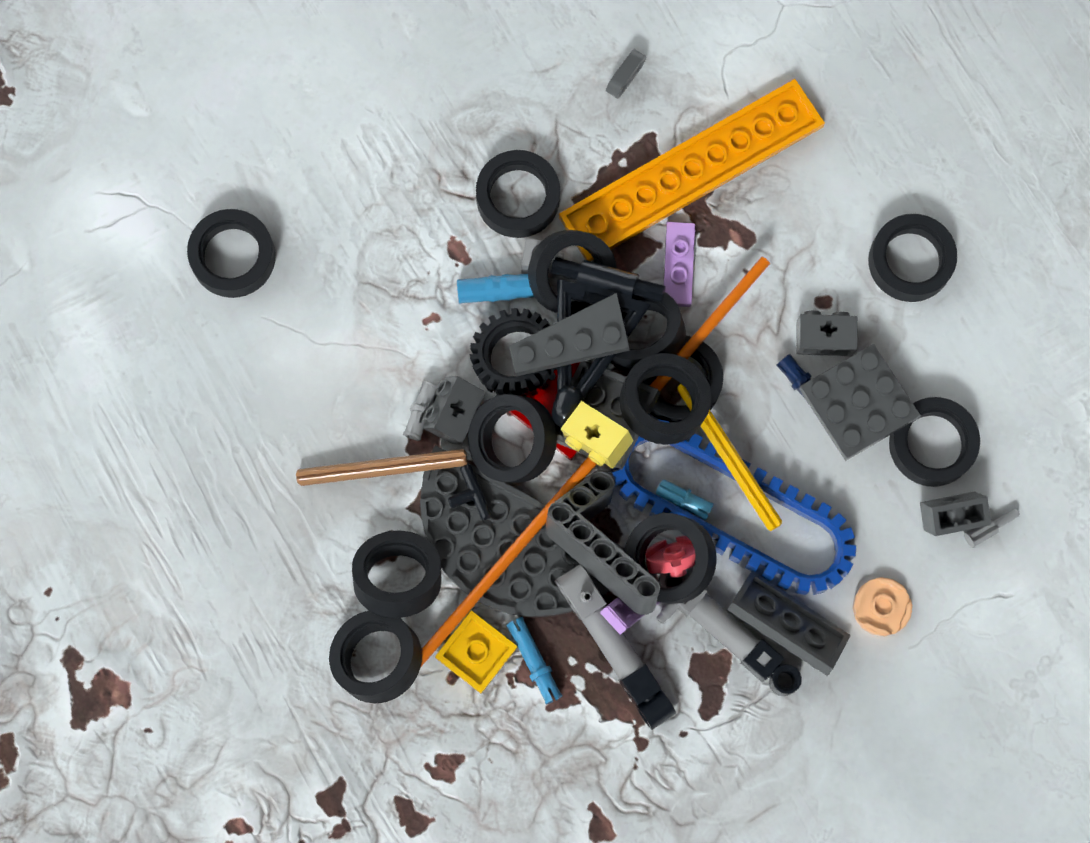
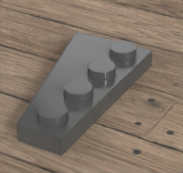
M617 293L510 345L509 349L516 377L630 351Z

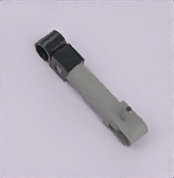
M579 564L557 578L555 582L578 619L584 623L618 676L619 683L632 703L636 705V709L647 726L653 730L674 716L676 711L661 690L660 685L647 665L642 663L624 633L620 635L601 615L600 612L606 607L607 603L585 569Z
M662 573L658 579L660 586L668 588L665 579L670 576V573ZM686 574L677 578L680 580V583H683L690 575ZM706 589L699 596L688 602L679 604L667 603L657 616V620L660 623H664L677 609L686 617L689 615L742 661L740 664L761 682L769 678L770 689L778 696L785 697L791 695L801 685L802 677L799 670L792 665H780L784 657L765 640H759L707 595L708 591ZM780 673H787L791 676L792 685L790 688L780 686L778 682Z

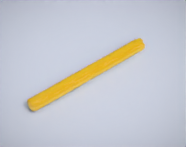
M680 384L677 391L691 411L692 401L690 394ZM709 410L708 415L701 424V428L769 531L775 530L782 524L780 516Z

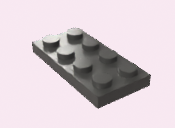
M753 570L727 609L739 619L745 621L763 635L771 638L826 676L833 670L851 636Z

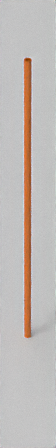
M761 257L683 346L677 354L678 356L688 359L770 265L766 258ZM657 376L650 386L658 389L660 392L671 377ZM589 457L585 459L422 647L421 667L545 525L550 505L582 482L597 465Z

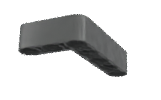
M596 471L550 505L545 525L546 534L634 612L641 615L650 614L656 608L660 592L658 581L589 522V520L611 503L615 484L614 477L610 473Z

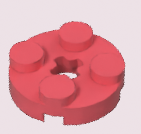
M687 536L676 537L677 542L667 544L665 539L650 546L646 551L648 572L651 574L670 573V576L673 578L686 575L687 569L695 565V550L690 539Z

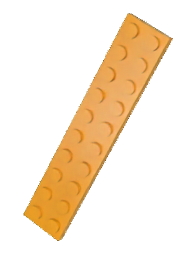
M793 79L560 212L558 217L566 230H577L593 234L604 241L611 250L824 127L825 122L796 79ZM577 246L585 260H594L586 249Z

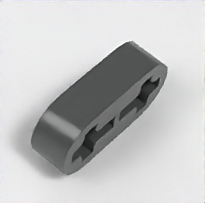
M633 49L611 78L606 92L617 99L620 98L642 68L646 56Z

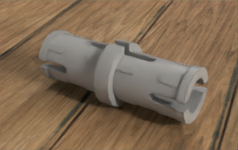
M427 381L422 382L416 403L412 404L410 408L412 413L403 432L405 437L416 441L421 440L424 430L423 425L426 421L424 419L425 413L434 404L437 396L436 390L438 386Z

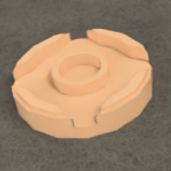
M880 577L868 581L859 588L854 596L853 612L856 621L862 629L872 635L884 637L893 635L906 626L911 618L913 605L907 590L902 584L893 579Z

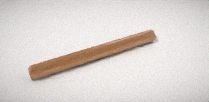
M460 449L304 468L296 471V479L300 486L461 467L467 465V454L465 450Z

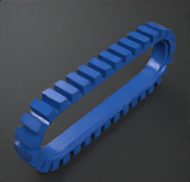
M694 434L689 442L685 440L680 443L670 444V446L735 480L722 458L719 459L715 456L717 451L710 441L705 451L699 448L703 437ZM639 436L631 453L637 446L649 441ZM630 455L623 469L617 467L612 469L610 467V470H618L612 472L615 480L614 487L625 484L620 489L619 495L625 501H628L633 495L637 497L633 506L635 509L643 512L648 503L653 506L649 516L665 512L678 514L697 521L708 531L711 538L717 540L715 545L716 553L723 555L726 548L730 547L733 549L729 560L739 564L743 556H746L750 559L745 568L754 572L760 564L765 566L761 576L771 582L776 573L781 575L777 586L784 590H787L792 582H796V594H808L810 585L813 595L824 593L828 590L827 585L830 589L834 588L843 580L841 575L845 577L853 566V563L848 560H852L856 556V545H847L845 543L851 542L855 536L851 527L840 530V527L847 520L840 513L832 520L827 516L832 507L824 502L818 506L817 510L812 509L811 507L816 498L807 493L801 502L795 500L799 489L792 485H789L785 493L779 491L783 480L773 476L769 485L762 482L767 472L760 468L756 469L753 477L767 498L821 526L830 534L835 546V556L832 565L826 571L813 575L797 572L644 489L634 481L629 471ZM742 459L749 469L751 463Z

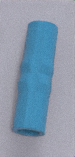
M528 274L491 275L483 278L457 280L459 304L485 301L496 302L500 300L510 301L519 298L535 297L529 285Z

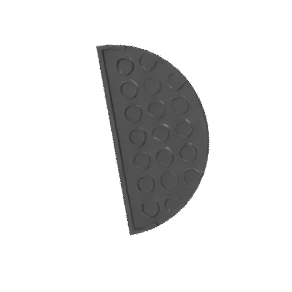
M435 445L431 453L446 450ZM471 465L492 513L491 518L482 520L473 500L455 508H451L449 505V497L468 489L460 471L461 467L424 471L420 508L425 536L438 551L441 568L457 587L468 595L546 505L504 482L487 477L477 467ZM544 525L478 602L494 610L523 617H548L570 613L573 610L559 590L555 580L579 565V563L546 534ZM613 542V543L616 544L621 550L624 551V549H625L624 547H622V546L618 545L617 543ZM585 569L602 597L610 592L606 586Z

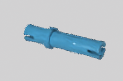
M517 618L516 623L520 631L517 630L513 621L508 623L506 627L509 629L531 672L529 676L531 681L536 682L545 704H550L553 702V699L548 690H551L555 700H558L563 695L560 693L551 675V667L546 666L524 622V618Z

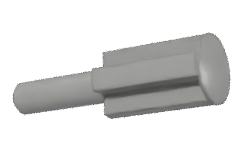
M1013 509L995 521L991 519V525L974 528L964 533V537L967 543L972 548H975L976 545L999 532L998 528L1019 517L1020 513L1017 509Z

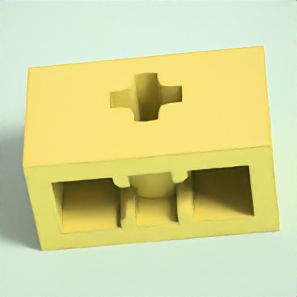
M582 401L561 428L566 437L565 443L578 452L580 449H583L589 453L588 457L599 466L606 464L612 469L633 443V439L626 428Z

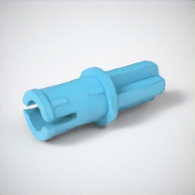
M662 480L656 489L658 496L678 505L681 509L684 508L702 517L704 520L707 519L708 513L710 514L714 503H710L692 494L691 489L686 491L667 480Z

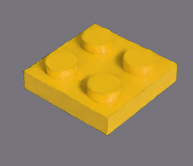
M471 610L439 650L435 658L482 694L518 646Z

